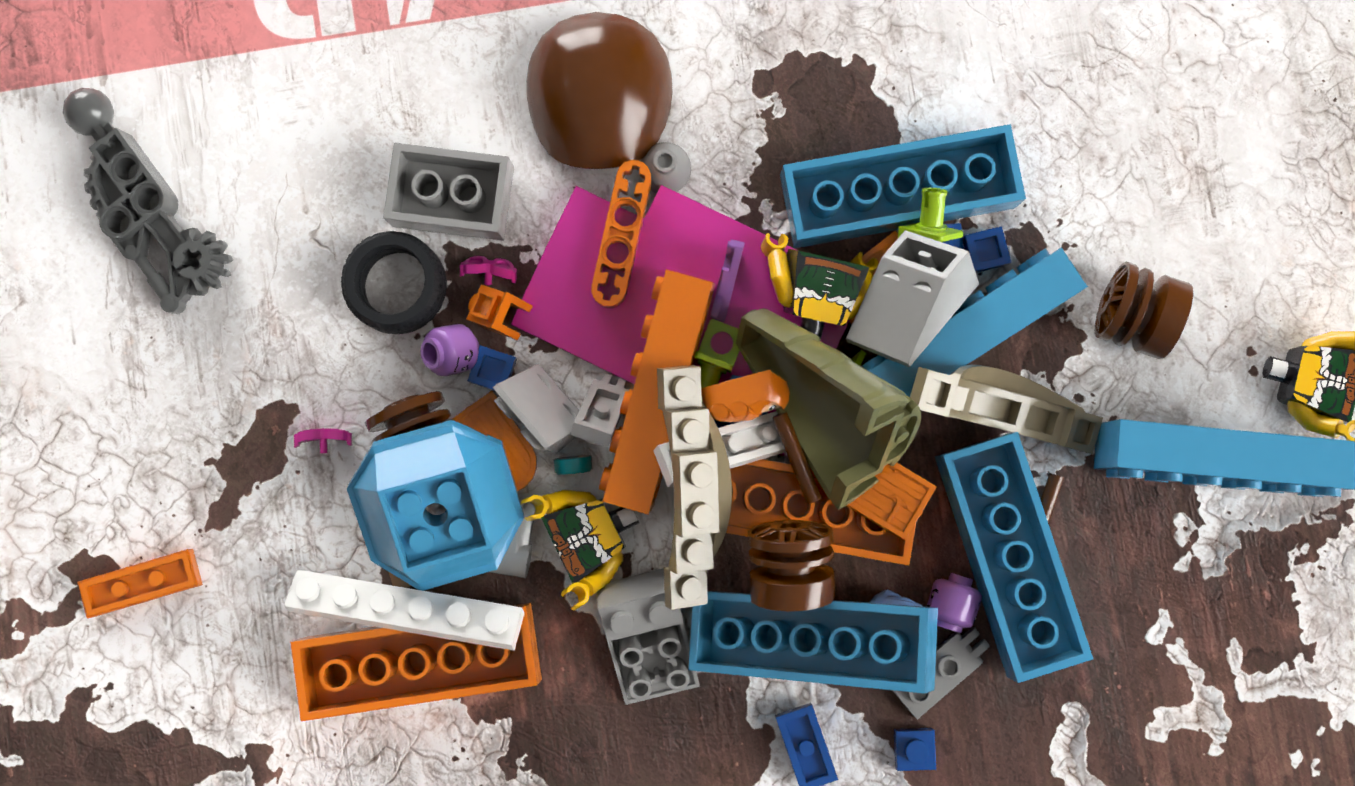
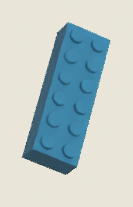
M1011 124L785 164L780 174L793 248L898 230L899 226L920 222L921 191L923 188L947 190L944 221L1015 209L1026 199Z
M1062 247L1052 254H1049L1045 248L1016 267L1020 273L1019 275L1012 269L986 286L985 290L988 295L984 296L982 291L979 290L968 297L956 311V315L950 318L910 367L880 355L861 367L894 385L910 397L918 367L950 375L959 367L969 364L1088 286Z
M1119 419L1101 424L1095 444L1094 469L1106 470V477L1143 478L1144 473V481L1168 483L1170 481L1194 486L1214 485L1226 489H1259V492L1297 493L1300 496L1341 497V490H1355V441Z
M1018 432L1001 435L935 456L978 591L982 595L981 600L1006 676L1020 683L1092 660L1093 656Z
M708 591V604L692 607L688 670L925 694L935 690L938 608L833 600L831 604L821 608L786 612L758 607L751 602L750 594Z

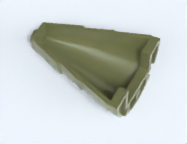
M763 308L751 310L741 317L736 345L753 374L771 370V372L787 381L790 391L789 403L785 410L776 408L778 414L787 411L807 463L825 494L838 510L845 507L879 481L875 475L881 473L885 465L890 464L894 466L906 452L920 426L921 410L919 406L902 390L856 364L837 349L821 342V338L818 335L778 314Z

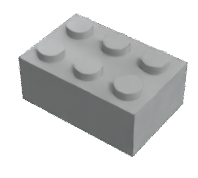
M394 143L383 219L395 228L504 241L514 166L508 156Z

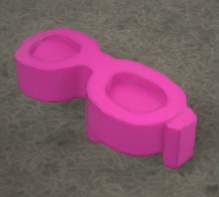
M473 256L460 264V276L485 273L484 284L487 286L492 285V274L511 279L512 283H516L517 269L506 259L496 258L494 260H487L484 256Z
M331 428L300 431L294 435V448L300 447V443L320 440V453H328L327 439L345 440L347 445L352 446V433Z

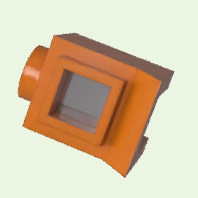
M481 284L478 293L474 294L469 301V314L466 319L487 330L518 341L521 334L502 323L510 306L529 313L533 306L507 291L503 292Z

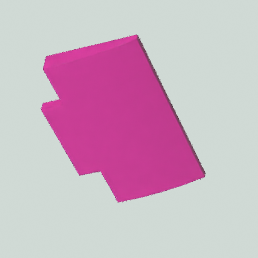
M663 185L660 186L643 219L629 287L624 302L615 308L600 306L593 298L591 287L610 202L576 186L522 298L523 301L531 304L533 307L530 313L517 309L511 323L512 326L635 384L636 377L630 376L636 353L643 352L647 339L641 337V331L646 315H654L657 300L651 299L657 276L664 277L667 269L716 284L699 343L700 347L708 324L712 319L710 316L718 282L726 257L728 241H731V239L744 242V248L728 312L723 323L739 329L742 316L751 310L763 308L799 326L802 317L784 312L783 305L778 302L770 278L768 257L761 250L765 234ZM622 207L615 213L616 222L622 226L632 225L637 218L636 214ZM770 237V241L774 245H778V241ZM614 243L607 250L608 260L618 264L624 262L629 254L628 248L622 243ZM787 245L784 249V252H786L787 254L788 249H796ZM604 266L602 273L609 272V280L606 286L599 287V291L604 294V300L610 301L612 295H619L620 290L614 286L615 276L617 274L624 277L625 271H613ZM850 319L844 326L825 322L821 342L836 349ZM718 332L711 339V348L718 354H726L733 347V339L726 332ZM740 351L731 373H722L719 383L730 380L732 375L747 376L753 374ZM695 360L694 365L700 366L699 364H697L698 360ZM776 409L768 411V414L776 412Z

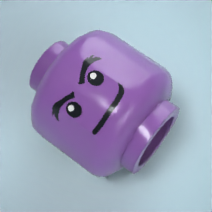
M463 324L436 327L427 332L421 344V358L425 366L438 376L465 373L471 370L478 360L479 342L472 331Z
M950 573L949 580L942 578L935 580L926 607L938 608L937 626L961 633L963 628H970L974 625L982 595L977 589L971 587L972 579Z

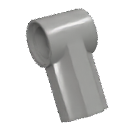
M532 503L521 504L524 511V519L498 569L490 571L491 573L526 579L532 555L530 539L534 520L527 521L525 517L535 514V507Z

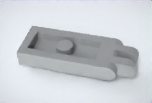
M604 374L601 381L593 380L574 420L571 431L572 436L581 438L591 444L609 447L614 431L622 416L620 408L626 391H629L625 389L626 380L619 378L617 384L612 385L610 384L612 375Z
M972 627L963 635L959 632H954L936 647L934 691L924 694L892 690L917 720L983 663L979 656L990 645L985 639L980 640L973 647L969 645L980 634L975 627Z

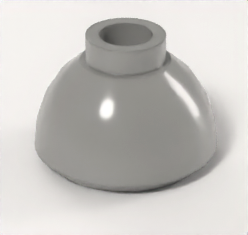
M669 142L657 143L641 159V162L645 163L650 170V190L655 193L658 192L661 185L678 192L689 181L691 175L690 159L687 153L676 144Z

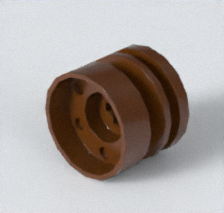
M1126 261L1115 271L1104 290L1096 316L1094 334L1097 338L1105 341L1112 338L1113 342L1119 346L1125 345L1132 338V347L1136 352L1156 359H1163L1172 351L1187 323L1194 296L1193 286L1188 282L1168 275L1161 276L1154 283V273L1150 269L1143 268L1139 271V267L1136 264Z
M436 391L423 395H412L384 407L381 412L367 419L365 425L368 432L387 429V431L376 436L372 440L374 442L442 423L451 416V413L448 409L431 412L445 402L442 392Z
M804 520L774 521L752 527L748 531L749 546L752 547L749 550L750 562L758 566L749 572L751 602L761 608L786 612L807 611L831 604L835 599V573L833 568L825 563L830 562L834 558V550L830 546L834 541L832 528L824 523Z

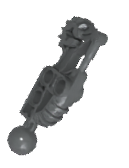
M80 88L72 91L64 100L62 113L66 123L76 133L92 136L96 143L89 147L92 152L90 159L93 162L89 168L84 169V176L88 178L84 188L86 193L91 194L89 204L92 209L97 210L96 216L99 219L100 228L105 235L111 238L125 258L136 262L147 277V282L160 298L161 308L168 313L180 314L185 310L186 303L191 299L192 295L205 296L208 293L209 286L215 289L222 288L219 276H231L230 271L224 269V264L233 261L232 256L223 254L228 245L225 241H216V234L210 231L201 234L197 228L182 230L174 218L178 210V199L133 136L113 127L114 109L109 98L101 91L93 88ZM136 164V175L129 179L128 171L132 165ZM155 194H159V203L156 208L151 210L150 200ZM128 216L129 225L125 231L121 232L120 223L124 217ZM151 233L166 252L169 284L160 272L157 273L146 258Z

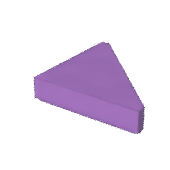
M733 239L728 241L726 257L710 316L712 319L725 322L742 257L744 242Z

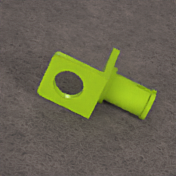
M923 188L921 191L920 222L899 226L898 238L905 230L939 242L963 237L962 230L949 228L946 224H943L947 190L941 188Z
M715 319L710 320L699 350L696 351L694 356L695 360H698L697 364L701 367V389L718 384L722 373H731L740 351L736 345L739 329ZM718 332H726L733 339V347L726 354H718L711 348V339Z

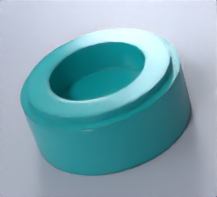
M592 455L553 459L554 471L557 475L585 473L593 469Z

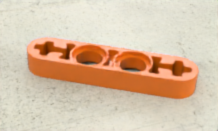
M639 160L624 162L616 174L591 287L594 300L604 308L620 306L626 298L651 188L650 170L645 163ZM633 170H639L640 177L645 179L644 183L637 182L634 191L635 197H642L641 202L630 197L618 198L620 192L628 195L629 183L628 180L624 179V176L631 175ZM630 206L636 210L637 218L632 225L622 226L616 222L615 213L620 207ZM614 243H622L629 250L627 259L619 264L610 262L607 258L608 247ZM604 266L613 271H625L624 277L616 274L614 286L620 290L619 295H612L610 301L604 300V294L599 291V287L606 286L609 280V272L602 273Z

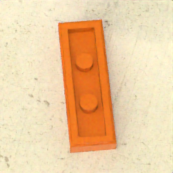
M186 549L77 582L87 619L203 585L193 549Z

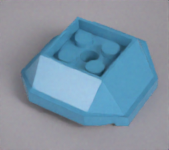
M454 420L374 441L347 487V492L371 561L421 591L497 570L524 519V511L520 504V498L503 442ZM438 503L443 505L446 511L440 515H433L426 510V507L430 504Z

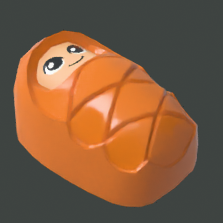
M771 370L739 377L701 389L704 405L709 409L713 419L720 422L750 421L759 417L762 413L776 408L785 410L790 397L787 381L771 372Z

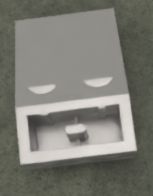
M905 230L882 256L846 337L847 342L910 367L979 285L969 251Z
M539 364L493 387L499 395L494 402L509 419L512 418L518 423L522 422L526 426L520 432L535 449L542 450L543 452L547 450L557 454L576 438L571 435V431L579 409Z
M664 568L610 581L609 584L597 592L598 610L625 705L700 687L697 672L688 670L690 643L682 610H671L665 606Z

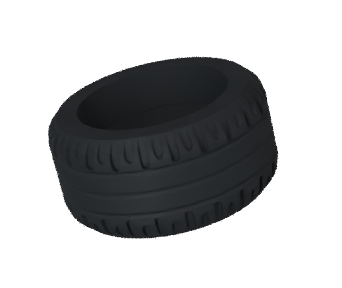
M396 231L374 234L362 240L360 244L358 243L345 261L341 277L344 300L356 318L377 331L387 334H404L416 331L427 325L443 305L447 289L444 267L432 249L413 235ZM395 253L409 254L420 262L424 270V288L419 299L410 308L397 314L378 312L370 305L366 296L365 284L370 269L377 261L387 255Z

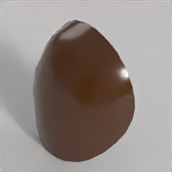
M593 12L575 15L560 21L540 38L529 61L526 94L534 130L540 143L550 156L558 162L571 167L584 169L616 168L629 160H641L646 156L650 148L659 141L671 109L673 93L672 75L666 53L652 32L630 18L618 14Z

